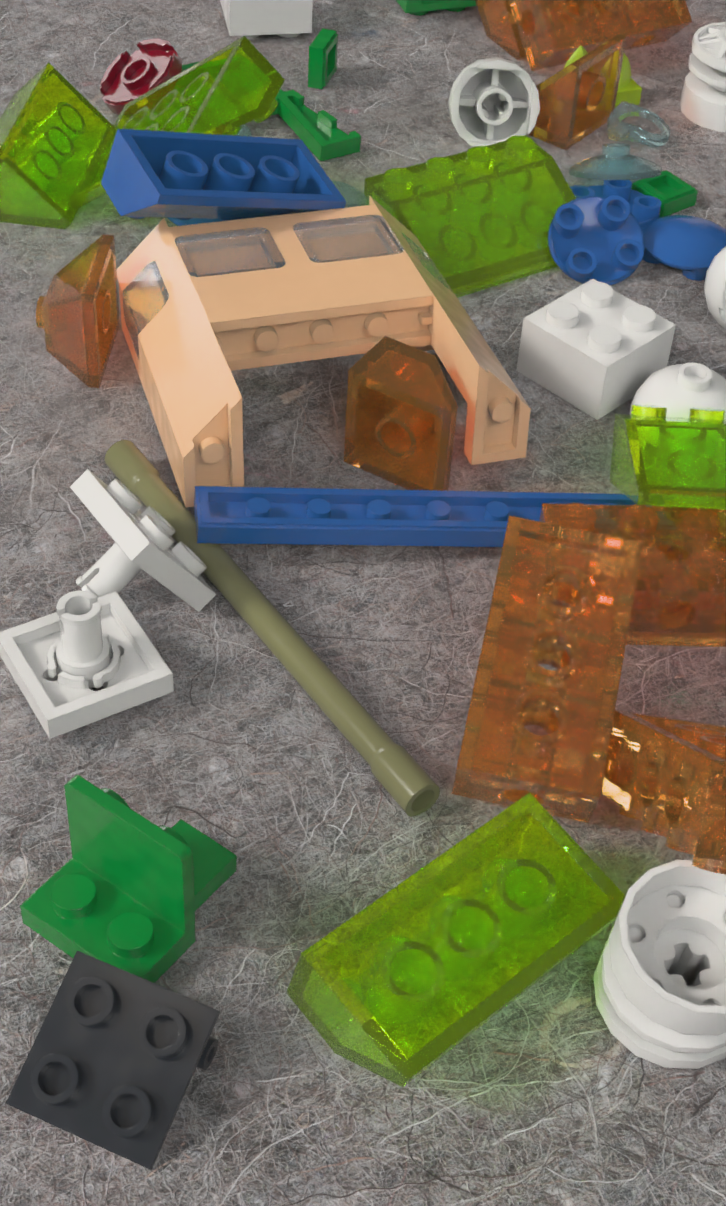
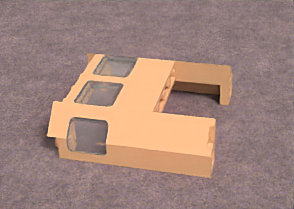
M370 195L369 205L173 227H168L165 218H163L115 271L119 282L122 330L185 508L194 507L195 486L244 487L242 396L231 371L396 349H403L405 354L435 350L467 402L464 454L470 464L478 465L526 457L531 408L418 238Z

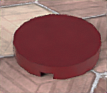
M153 38L138 42L136 45L139 50L131 55L126 50L118 55L108 66L100 83V91L104 95L101 98L112 113L122 117L140 114L163 100L174 88L182 73V59L169 41Z

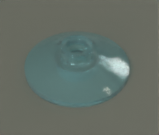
M610 143L602 145V154L589 157L570 166L569 175L597 180H635L662 175V167L648 159L630 154V144Z

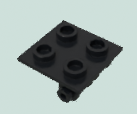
M77 951L6 1104L152 1170L196 1067L206 1070L214 1059L218 1048V1039L210 1035L220 1015V1011Z

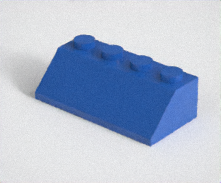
M117 129L101 181V185L120 216L134 219L171 217L179 220L207 218L228 221L344 208L347 202L304 142L299 139Z

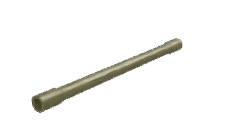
M121 440L114 443L105 455V463L109 469L146 507L151 506L174 528L176 532L172 537L177 543L183 542L207 566V569L203 572L369 764L373 776L408 816L414 817L431 808L439 797V786L404 747L396 744L227 552L216 543H197L195 516L188 508H185V505L160 477L159 471L130 440Z

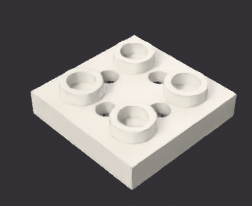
M87 469L70 486L115 541L112 547L83 576H79L75 580L82 591L91 592L97 598L115 591L119 593L141 570H144L198 612L217 595L200 576L207 569L203 561L183 542L180 541L174 546L173 543L175 541L171 537L176 532L174 528L151 506H148L143 512L139 511L143 504L118 479L115 478L107 485Z
M78 590L69 592L58 600L57 612L0 632V656L49 739L174 692L173 673L117 591L98 598L95 594L88 591ZM102 686H103V687H106V688L101 689V690H99V691H93V690H91V688H93V687H95V688H99V687H102Z

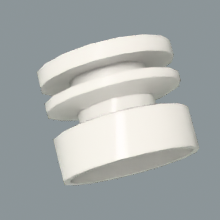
M718 22L700 27L693 35L692 53L689 55L688 60L690 72L685 77L680 106L681 112L693 123L717 132H726V22Z
M677 859L649 869L628 889L594 973L596 1006L610 1033L634 1055L664 1068L699 1069L726 1058V867L711 861Z

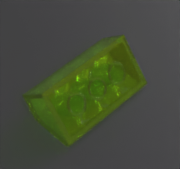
M49 62L13 95L0 118V222L66 229L72 224L116 128Z
M529 792L300 954L286 993L335 1054L404 1087L612 924L618 916L625 895Z

